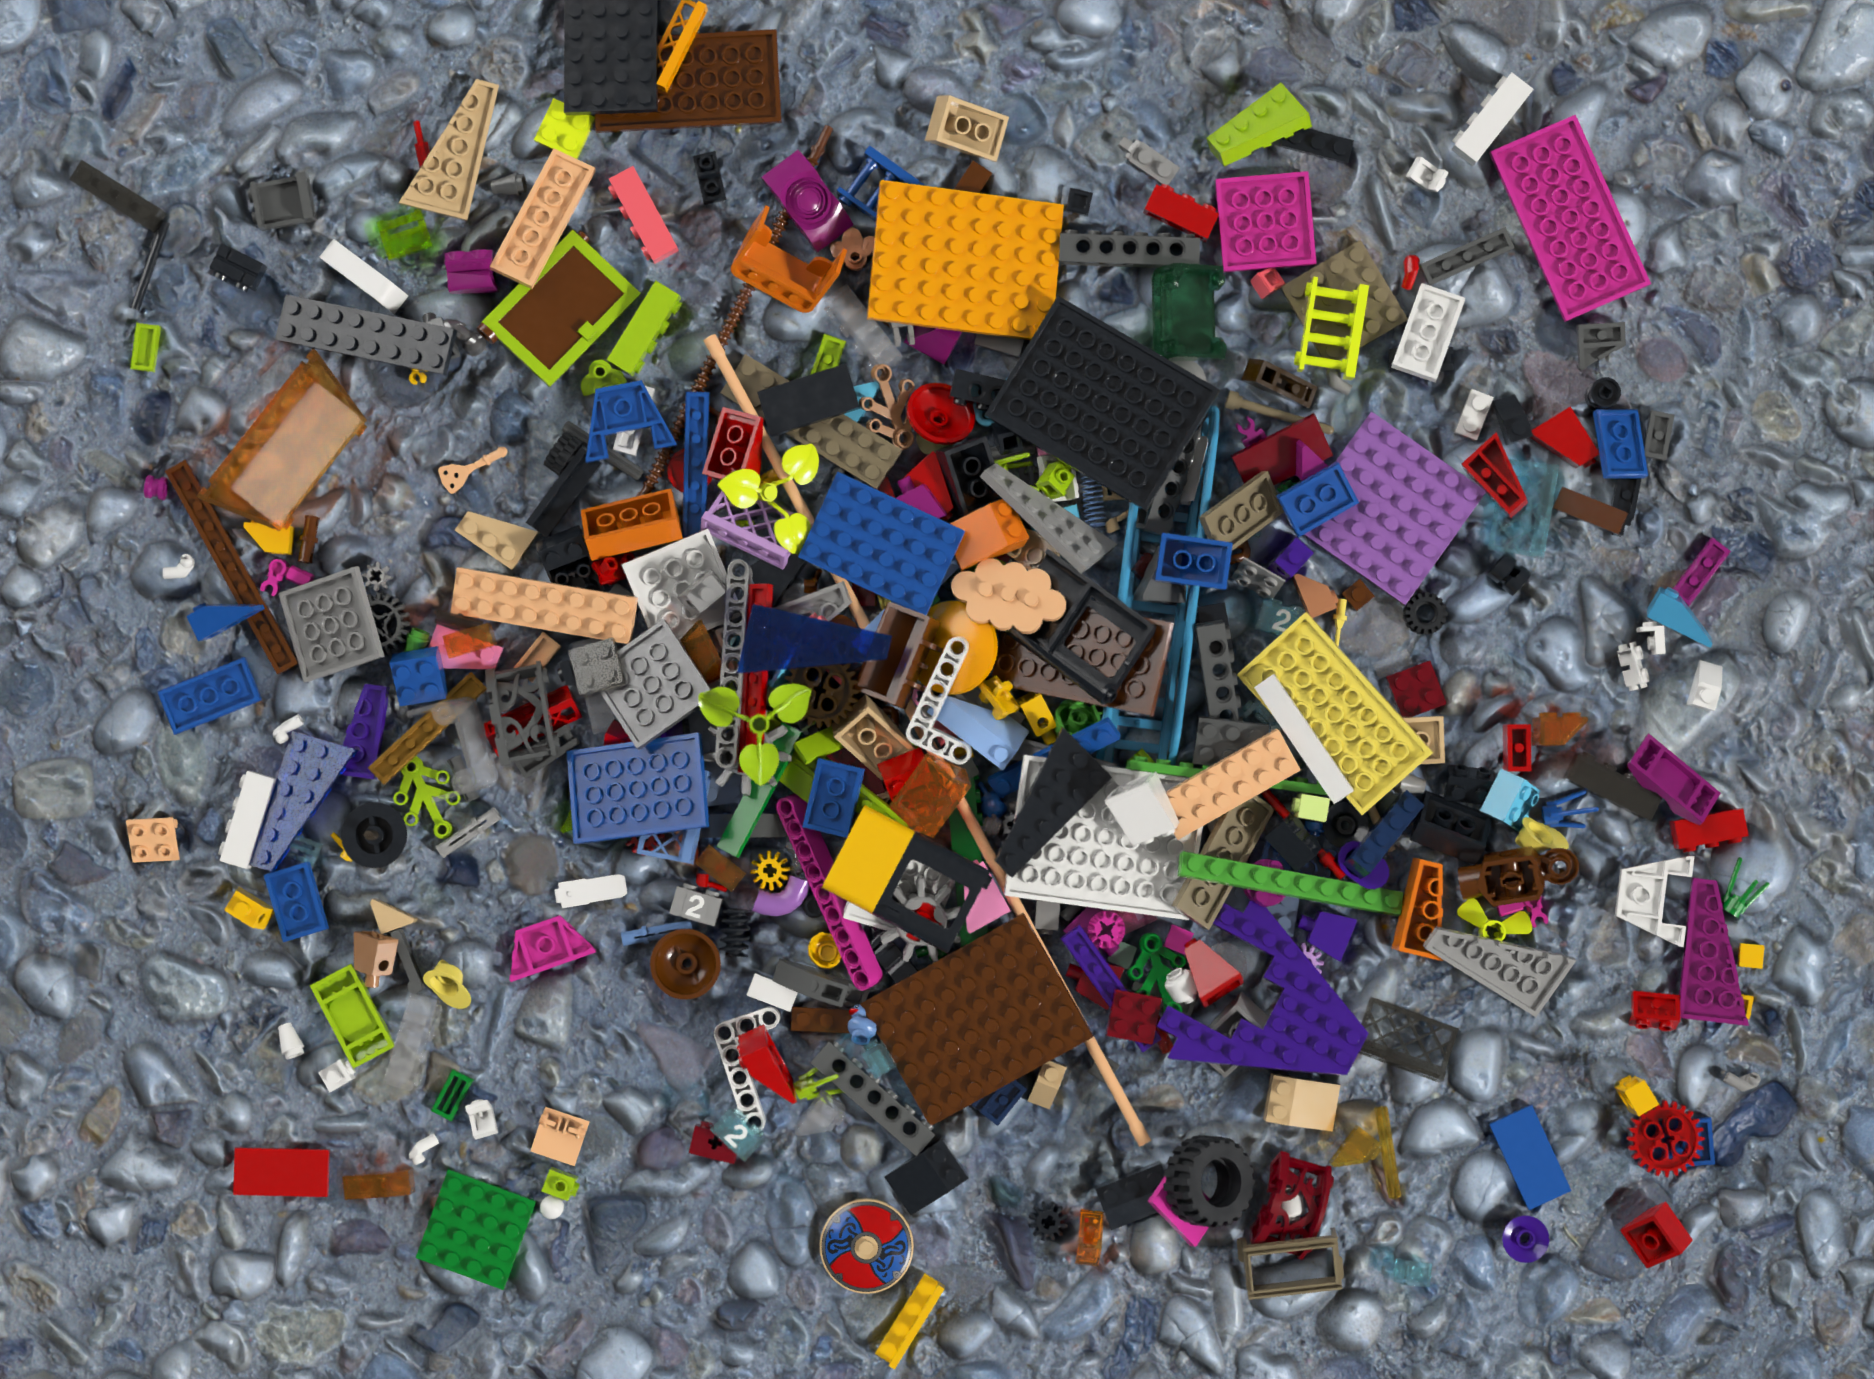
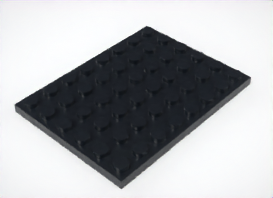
M1058 296L985 413V417L1137 507L1147 511L1219 394L1220 389Z

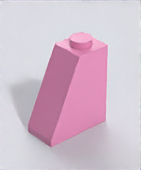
M977 859L973 861V862L977 863L978 865H980V866H982V867L988 869V868L986 867L984 861H982V862H980V863L978 862ZM993 878L987 890L981 889L966 918L969 934L1011 911ZM964 886V898L966 899L969 889Z

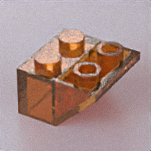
M1557 712L1539 713V717L1532 718V746L1565 745L1588 722V717H1581V712L1562 713V717H1557Z

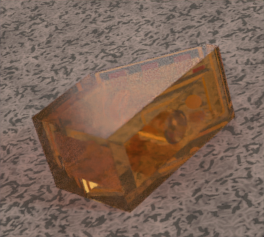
M1080 1209L1075 1264L1098 1267L1102 1250L1104 1212Z

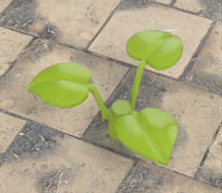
M785 684L775 688L768 698L769 704L774 710L766 717L755 715L749 718L735 712L740 705L739 697L735 691L727 687H716L698 695V702L705 718L715 726H729L733 716L749 722L750 730L757 734V745L750 744L744 747L739 756V763L743 772L759 786H762L772 778L779 763V753L776 747L771 743L761 745L762 733L766 732L769 728L768 720L776 713L779 719L785 723H795L801 720L808 709L811 689L799 684Z

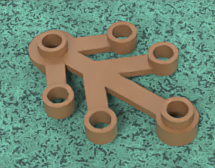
M876 364L871 370V377L875 382H878L886 407L874 402L873 398L866 396L859 400V406L862 410L873 411L890 419L894 429L883 425L876 418H870L866 423V428L874 433L879 432L891 438L893 445L901 450H906L913 444L914 435L911 431L912 426L909 423L908 417L906 416L904 423H902L900 416L909 394L914 390V382L910 379H902L899 382L900 393L895 402L888 382L892 376L891 368L885 364ZM879 369L882 371L880 377L877 376V371ZM906 382H908L909 388L907 390L904 389V384ZM866 400L869 401V406L867 408L864 406V402ZM875 421L877 426L873 430L872 423ZM901 434H903L904 440L902 442L899 441V437Z

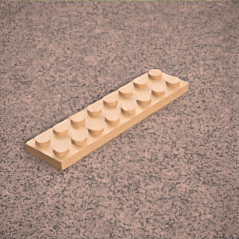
M457 567L451 614L628 644L632 641L638 597Z

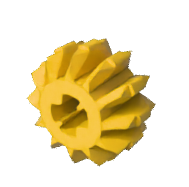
M769 850L767 851V859L764 858L763 854H758L759 859L762 861L761 863L755 860L752 861V864L757 866L758 869L750 870V873L759 874L753 881L756 883L762 879L763 882L760 888L764 889L766 883L769 882V889L774 890V881L778 887H782L783 884L779 878L788 880L789 877L782 874V871H790V867L782 868V864L788 860L784 858L779 862L778 859L781 853L777 852L774 859H772V853ZM767 864H772V867L777 869V872L773 873V877H769L768 873H764V868H768Z

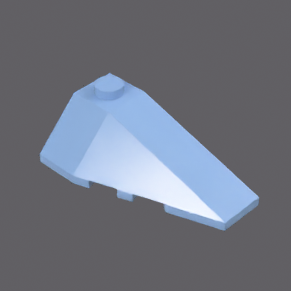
M947 696L936 719L1001 770H1004L1029 733V730L1010 716L996 720L992 715V710L951 696ZM930 706L926 712L933 716L934 709Z

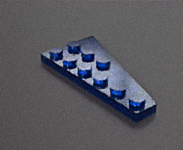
M753 604L737 674L887 660L892 636Z
M292 731L249 864L250 866L275 872L290 850L289 847L295 838L300 836L304 830V825L316 813L332 790V785L339 775L343 774L346 769L345 766L359 750Z

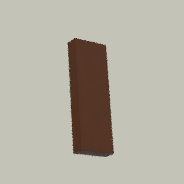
M1563 486L1553 506V509L1616 535H1619L1628 515L1625 511Z

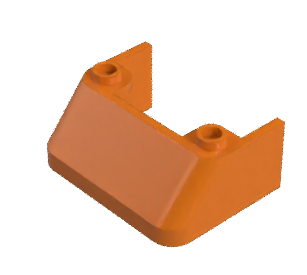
M765 205L747 232L733 260L731 272L740 280L803 313L811 312L839 276L847 250L843 248L833 262L824 257H815L807 264L769 243L772 231L764 222L770 207Z

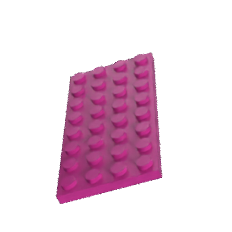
M1576 114L1490 151L1491 159L1564 322L1651 284Z

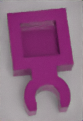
M1249 416L1245 417L1248 421L1246 428H1242L1239 423L1235 424L1236 429L1240 433L1245 434V437L1241 439L1245 448L1267 437L1261 427L1254 430L1255 423Z

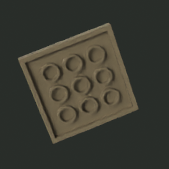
M1361 240L1280 288L1304 328L1308 296H1305V288L1307 282L1311 283L1313 277H1318L1317 286L1351 292L1353 289L1357 290L1360 284L1369 285L1360 348L1408 320ZM1315 295L1313 309L1349 315V313H1353L1354 304L1348 300ZM1312 318L1310 332L1345 338L1346 335L1350 336L1351 327L1344 323ZM1312 342L1322 358L1342 360L1347 355V350L1344 347Z

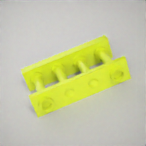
M1313 277L1311 283L1307 282L1305 288V296H1308L1300 352L1296 351L1294 365H1297V372H1302L1305 364L1337 369L1344 373L1343 379L1352 381L1356 373L1369 285L1360 284L1357 290L1353 289L1351 292L1317 286L1318 277ZM1315 295L1351 301L1354 304L1353 313L1348 315L1313 309ZM1312 318L1347 324L1348 327H1351L1350 336L1346 335L1344 338L1310 332ZM1308 341L1344 347L1347 350L1346 359L1342 358L1341 361L1306 355Z

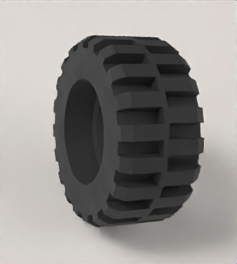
M1197 1135L1182 1141L1181 1146H1177L1173 1150V1157H1169L1166 1163L1168 1164L1167 1170H1164L1166 1183H1163L1164 1191H1167L1168 1194L1166 1196L1168 1204L1173 1205L1171 1207L1175 1215H1179L1182 1221L1196 1226L1226 1227L1231 1225L1233 1221H1237L1242 1216L1241 1212L1247 1210L1249 1207L1248 1201L1252 1200L1254 1194L1252 1192V1186H1255V1179L1252 1177L1254 1169L1253 1165L1249 1164L1251 1160L1248 1154L1243 1153L1244 1149L1239 1144L1229 1138ZM1212 1162L1217 1173V1186L1213 1196L1207 1201L1202 1192L1201 1179L1205 1167L1208 1163Z

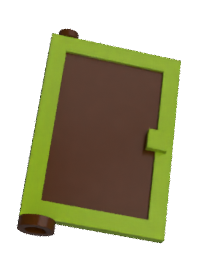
M572 230L554 248L533 289L519 283L476 328L480 335L489 343L494 344L499 340L549 388L641 295L631 283L587 243L589 238L581 230L577 233Z

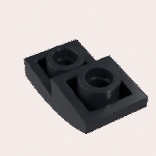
M712 151L693 156L704 205L727 200L716 152Z

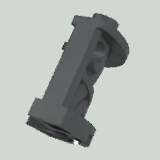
M536 661L535 665L495 672L494 668L486 669L485 677L487 693L490 698V716L492 725L495 724V742L501 766L510 765L512 761L551 754L552 756L557 755L556 747L560 746L558 732H553L545 683L549 682L547 668H542L541 661ZM536 677V683L528 685L529 679L527 678ZM526 679L522 687L519 686V680ZM538 690L540 692L541 701L533 694ZM509 691L512 692L510 701L507 703L502 702V696L507 695L509 697ZM518 694L530 701L536 708L530 722L524 729L515 719L502 716V712L509 710L515 704ZM542 716H544L546 727L538 725ZM511 724L518 729L519 734L517 735L515 730L512 733H507V727ZM538 734H545L547 745L531 748L528 742L529 736L531 735L535 742L540 743L537 739ZM523 742L527 748L510 752V750L518 747Z

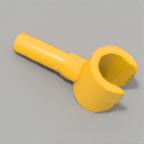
M333 832L330 836L343 849L340 857L352 862L353 860L344 850L342 840Z

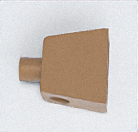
M376 931L354 932V969L365 974V987L377 988L379 987L380 976L392 974L398 939Z

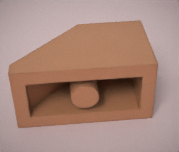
M1295 574L1292 577L1304 610L1312 618L1337 608L1336 603L1339 602L1334 590L1330 591L1327 585L1300 574Z

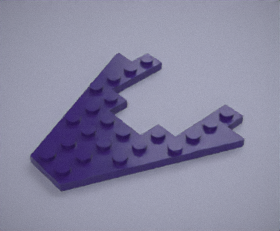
M1249 901L1244 913L1224 903L1212 925L1272 956L1273 959L1263 978L1281 987L1283 991L1263 1029L1241 1019L1231 1039L1167 1006L1157 1025V1028L1177 1038L1167 1058L1170 1060L1346 1076L1369 1034L1368 1031L1266 907L1259 906L1260 904L1254 901Z

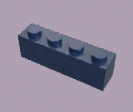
M1408 790L1398 795L1343 864L1360 879L1370 874L1423 808L1424 804Z

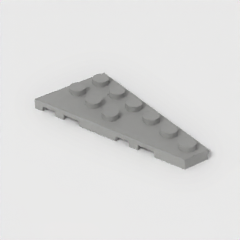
M997 463L987 468L980 477L1080 574L1117 546V543Z

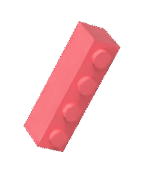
M634 166L609 178L611 186L608 189L614 200L619 197L622 203L619 209L625 220L630 218L634 226L630 227L636 240L641 238L645 245L641 250L647 261L652 258L654 264L678 252V247Z

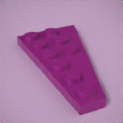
M1691 878L1679 992L1680 1018L1749 1026L1745 1014L1743 996H1741L1733 951L1729 942L1727 924H1725L1723 906L1717 880Z

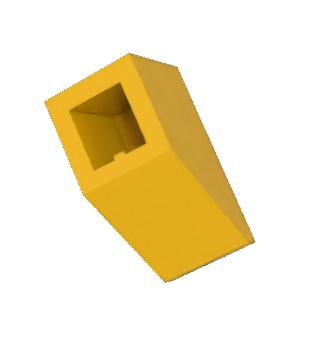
M251 519V523L244 522L243 527L264 552L293 555L295 527L289 526L288 521L274 520V524H265L264 519Z

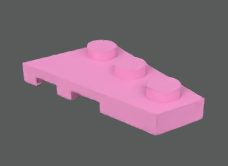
M438 624L429 644V647L439 646L444 669L486 670L494 668L496 670L504 649Z

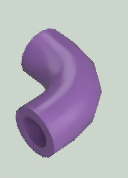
M789 875L785 888L779 893H770L759 889L752 911L775 917L791 913L802 904L810 889L808 880Z

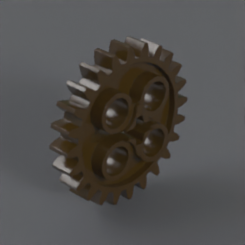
M813 651L811 659L805 654L803 655L804 662L795 660L797 668L789 667L792 676L784 677L790 682L789 684H799L811 689L812 700L808 704L806 714L799 720L800 722L808 718V726H811L816 721L817 727L820 728L823 721H825L826 726L830 727L831 719L838 724L840 723L839 716L845 719L848 718L846 710L854 711L850 703L858 702V699L853 697V694L860 692L859 689L854 688V685L859 683V680H852V676L856 674V671H848L851 663L843 665L844 657L835 660V653L832 652L827 657L826 651H821L820 657H818L816 651ZM811 668H816L819 671V678L816 681L809 677V670ZM828 669L829 674L823 685V688L826 689V692L821 693L818 702V708L814 709V704L820 693V690L816 688L817 686L822 685L825 676V670ZM834 675L841 678L842 683L839 688H835L831 684V678ZM825 698H831L834 701L833 710H827L824 707Z

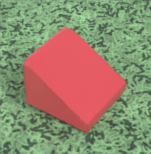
M1276 268L1262 270L1250 280V283L1261 299L1268 297L1286 284Z

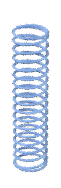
M1083 476L1080 479L1085 482H1082L1081 485L1087 487L1081 489L1082 491L1086 492L1083 493L1082 496L1088 497L1082 500L1083 502H1088L1083 505V507L1088 508L1085 509L1083 512L1091 513L1084 516V518L1089 519L1086 520L1085 523L1089 524L1091 527L1105 526V522H1088L1092 520L1105 519V517L1086 516L1101 514L1105 512H1088V510L1104 508V506L1086 505L1101 503L1104 501H1085L1091 498L1103 497V495L1085 494L1101 492L1103 490H1083L1086 488L1102 486L1100 484H1084L1094 481L1092 479H1083L1087 477Z

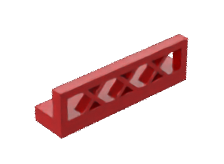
M568 685L547 693L553 731L582 718V714L573 699ZM528 702L502 716L515 719L522 728H525L536 708L531 702ZM570 706L574 710V713L568 716L560 715L562 710ZM490 720L484 723L483 727L488 741L498 756L495 742V724L492 725ZM512 724L506 729L507 733H512L514 730L517 735L519 733L518 729ZM540 733L538 734L537 738L542 737L545 734ZM531 735L528 738V742L533 741Z

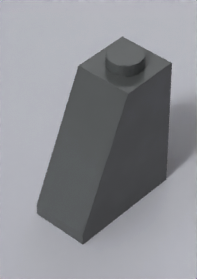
M1157 546L1133 595V601L1172 604L1186 603V585L1155 581L1159 546Z

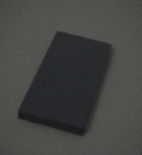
M846 363L757 392L771 437L860 409Z

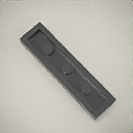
M1506 227L1421 263L1419 267L1427 285L1431 286L1509 252L1515 247Z

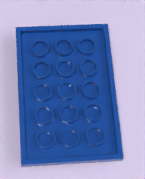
M837 471L798 557L901 606L927 615L966 531Z
M701 733L656 738L640 750L635 747L633 742L567 751L574 844L709 827Z

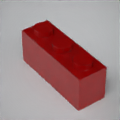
M1156 184L1143 213L1186 234H1194L1195 238H1200L1201 241L1206 243L1219 216V213L1215 212L1216 208L1205 203L1202 206L1194 202L1195 198L1183 193L1181 196L1173 192L1174 189L1166 184H1161V186Z
M1743 808L1710 813L1701 825L1684 818L1669 821L1674 849H1682V853L1695 851L1696 846L1704 844L1705 848L1717 847L1720 841L1728 840V844L1742 842V837L1749 836Z

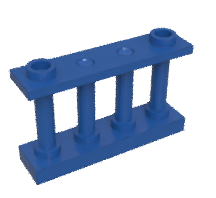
M869 145L864 152L867 164L849 189L845 191L839 187L837 194L840 196L838 199L848 207L853 205L876 222L877 213L873 209L878 204L879 187L866 205L854 197L874 169L877 170L879 167L885 171L884 175L886 177L884 180L926 185Z

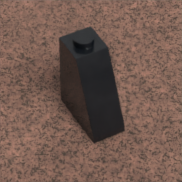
M791 553L788 563L783 570L762 559L750 565L754 584L773 585L772 608L779 604L806 566L807 561L799 558V554Z

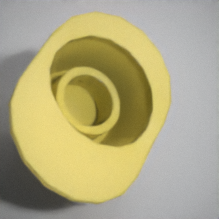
M1529 817L1522 819L1523 827L1515 839L1516 844L1520 847L1532 846L1539 854L1549 848H1569L1566 838L1556 829L1550 828V826L1539 823Z
M440 960L432 971L424 974V983L447 1005L458 1009L467 1008L470 1005L471 996L462 985L463 974L458 967L449 964L445 960Z

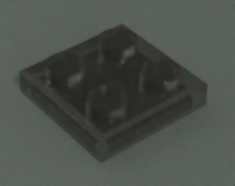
M608 638L568 650L579 696L582 697L626 684L614 638Z

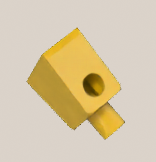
M1029 692L1017 698L1016 701L1021 706L1020 709L1036 737L1041 736L1045 745L1055 742L1057 735L1053 729L1056 728V722L1042 695ZM1044 717V721L1038 724L1037 721Z
M240 886L224 909V911L248 926L263 930L274 915L272 906Z

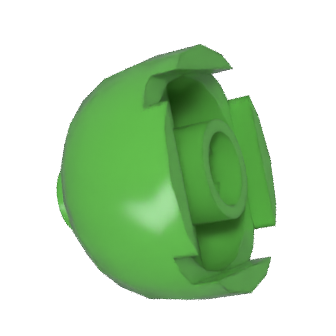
M1073 700L1061 702L1053 717L1056 722L1054 731L1057 737L1061 727H1064L1070 735H1073L1101 721L1100 714L1094 706L1091 705L1089 707L1083 702Z

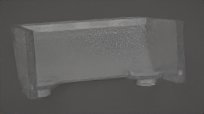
M463 697L443 701L406 712L407 718L432 712L433 719L440 725L455 723L467 769L456 772L452 778L454 792L431 798L432 804L490 788L497 782L498 773L486 737L480 710L473 698Z

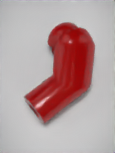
M1408 255L1403 261L1404 278L1401 287L1407 290H1412L1419 270L1420 259L1416 255Z

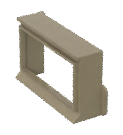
M1330 1228L1331 1235L1250 1245H1247L1246 1238H1238V1259L1240 1262H1244L1248 1299L1343 1289V1260L1339 1255L1338 1236L1335 1228ZM1332 1247L1334 1276L1253 1285L1250 1256Z

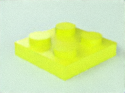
M553 98L534 141L552 150L554 148L578 159L595 123V117L592 115H565L564 103Z

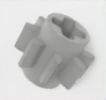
M380 562L376 563V567L367 565L369 569L367 574H362L368 580L365 586L369 587L374 584V591H378L379 586L388 588L387 580L393 579V577L387 574L390 568L386 566L381 569ZM375 572L382 573L380 581L373 580Z

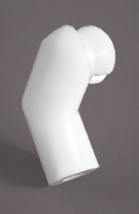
M182 555L176 567H164L163 578H185L194 568L195 562L191 555Z
M431 1134L415 1144L409 1153V1158L412 1159L414 1165L425 1161V1157L422 1154L424 1151L439 1144L436 1136Z

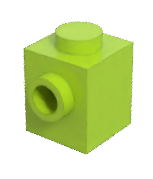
M551 1167L541 1192L568 1201L571 1196L575 1197L578 1192L580 1183H577V1179L579 1176Z

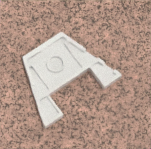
M1685 856L1620 869L1614 916L1674 945L1684 947L1686 926L1662 923L1667 875L1692 877L1695 856Z

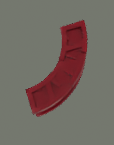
M1280 1151L1270 1163L1267 1192L1271 1194L1268 1204L1262 1205L1258 1216L1250 1226L1251 1244L1285 1241L1287 1233H1289V1238L1292 1240L1299 1234L1298 1239L1316 1237L1326 1212L1330 1189L1334 1183L1332 1167L1328 1165L1324 1167L1290 1157L1289 1153ZM1289 1167L1299 1170L1298 1176L1289 1170ZM1306 1172L1318 1175L1316 1187L1312 1186L1314 1180L1312 1177L1307 1178L1305 1183L1303 1182ZM1286 1185H1289V1188L1292 1189L1288 1194L1285 1193ZM1300 1191L1306 1201L1309 1212L1299 1220L1289 1224V1216L1281 1208L1283 1201L1294 1199ZM1281 1215V1216H1282V1222H1281V1221L1275 1222L1276 1219H1277V1216ZM1312 1249L1286 1253L1297 1255V1259L1302 1260Z

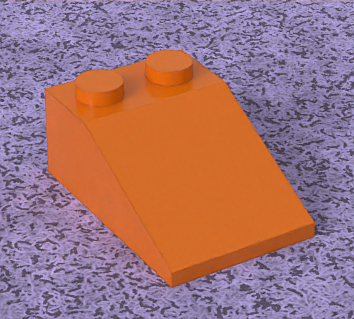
M1004 499L990 503L950 523L966 531L954 556L960 570L977 565L985 559H993L1022 548L1029 539L1019 514Z

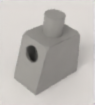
M710 569L677 598L691 615H696L703 612L725 594L726 586Z

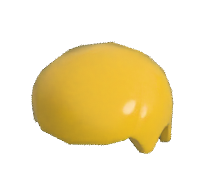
M820 932L811 938L808 945V956L816 966L828 969L840 963L842 957L831 934Z

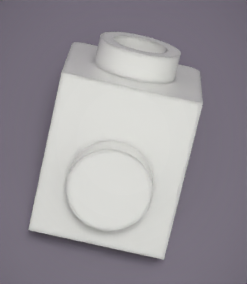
M1416 157L1406 177L1425 191L1438 192L1444 186L1448 172L1445 169L1436 168L1422 157Z
M475 1100L470 1105L465 1106L475 1140L498 1133L493 1107L488 1100Z

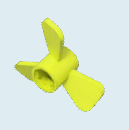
M1467 899L1457 909V915L1460 918L1479 927L1478 934L1482 937L1490 938L1487 935V931H1485L1487 926L1493 928L1497 926L1498 932H1494V938L1490 939L1503 941L1506 934H1529L1532 931L1530 918L1524 911H1518L1500 922L1488 919L1476 899Z

